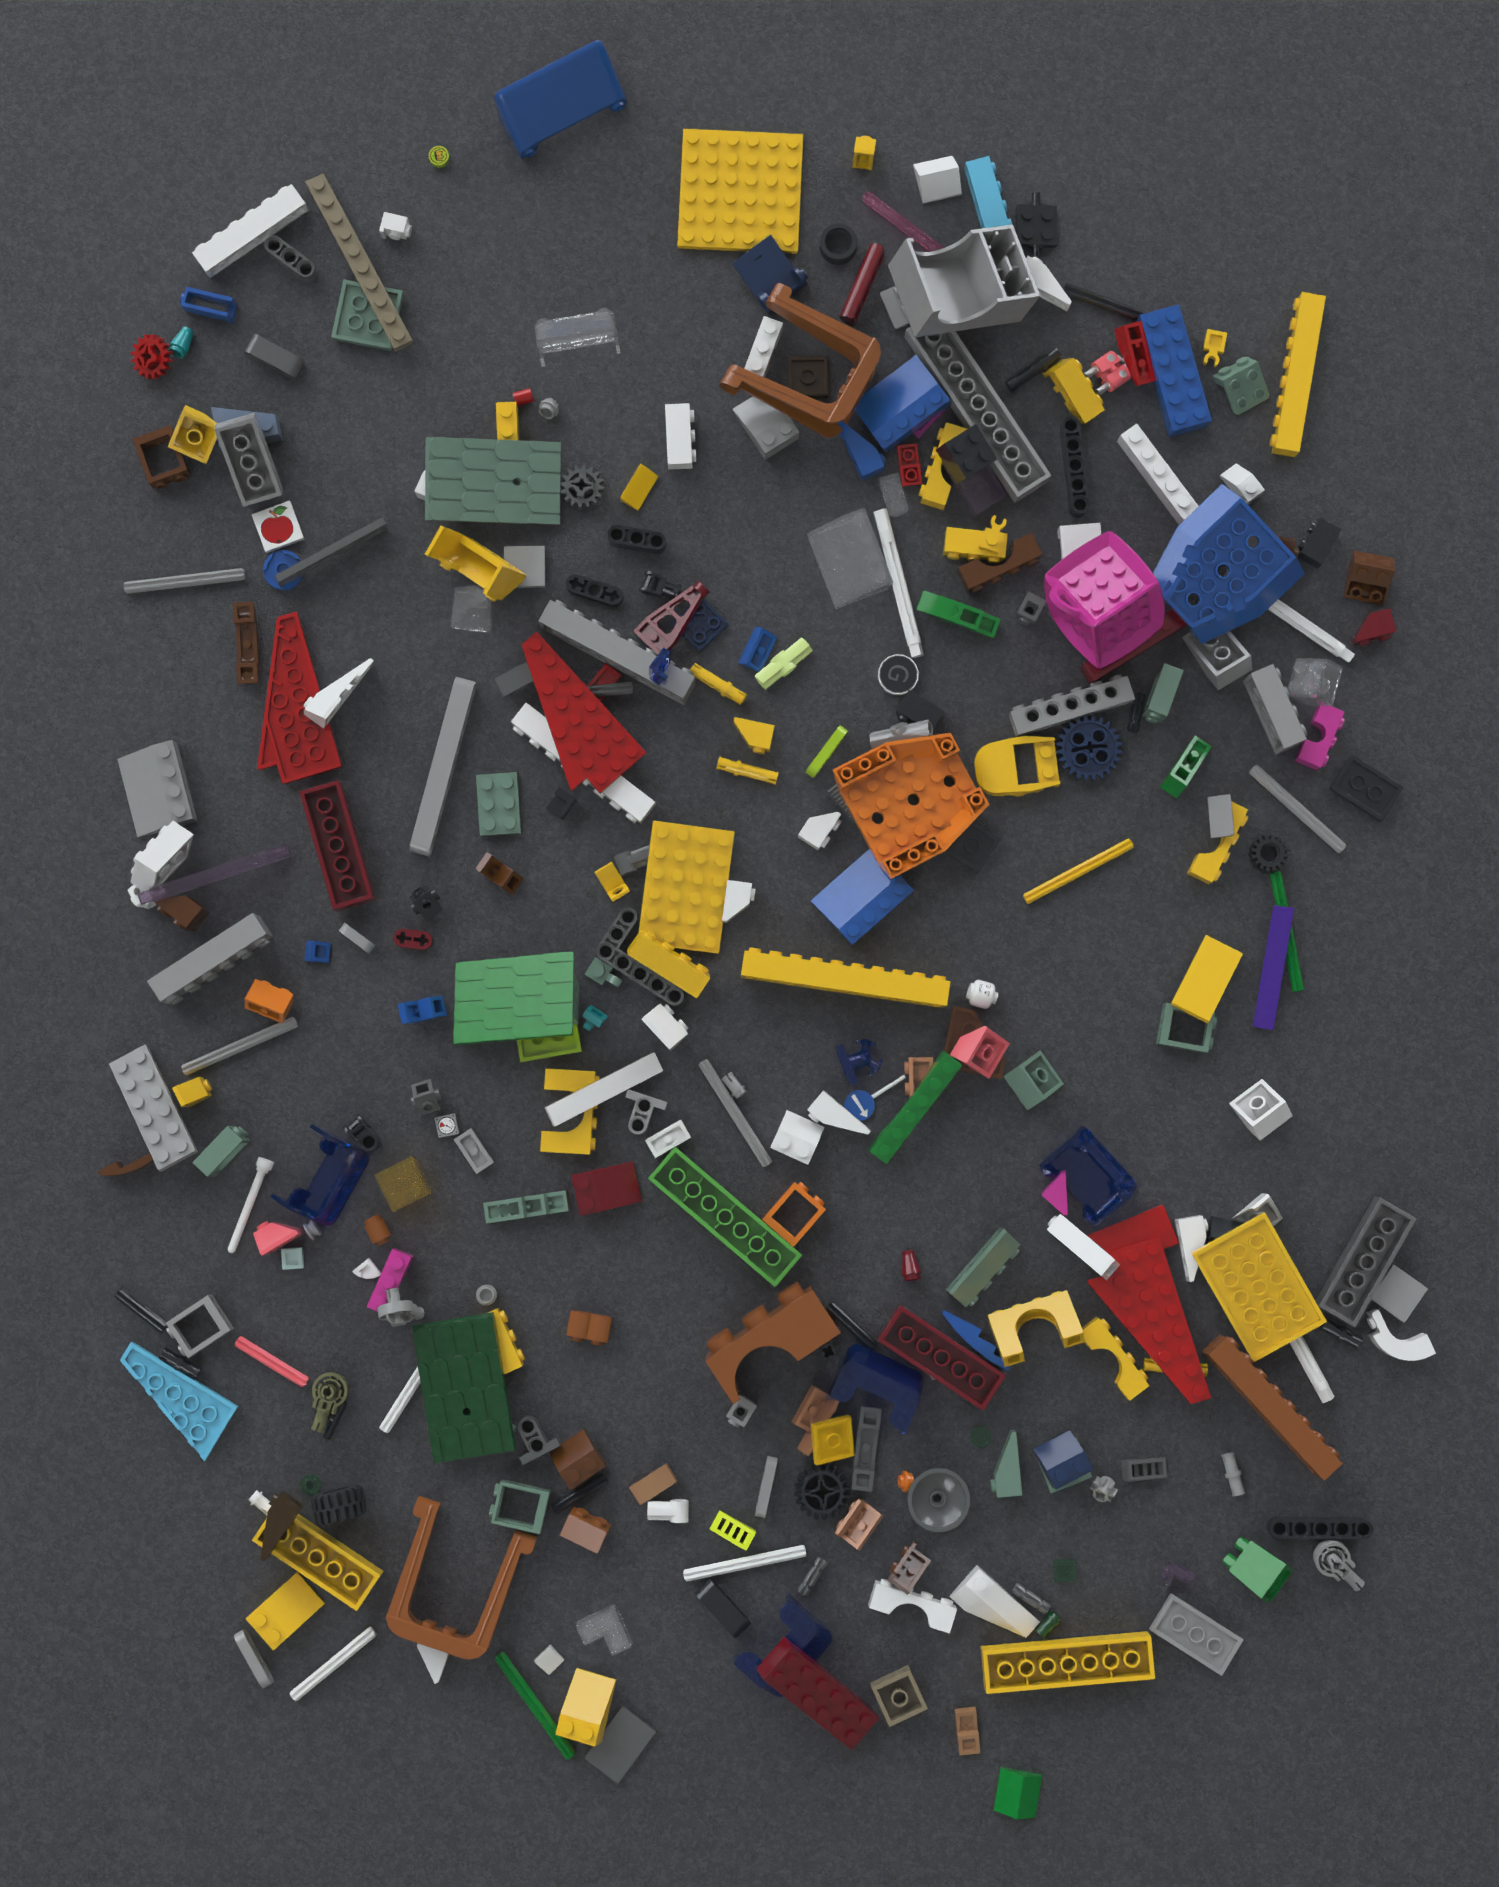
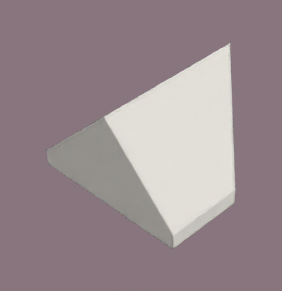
M1261 1193L1230 1220L1245 1223L1265 1212L1272 1226H1274L1283 1217L1268 1194Z

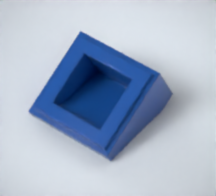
M307 941L305 961L329 963L331 943Z

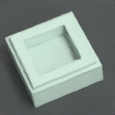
M303 1247L281 1249L282 1270L304 1268Z

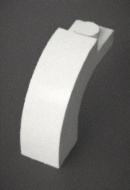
M1378 1309L1367 1311V1322L1372 1330L1375 1329L1368 1336L1374 1345L1385 1354L1407 1361L1421 1360L1436 1354L1427 1334L1420 1333L1409 1339L1399 1340L1389 1332Z

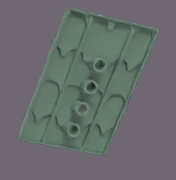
M426 437L425 520L559 525L561 442Z

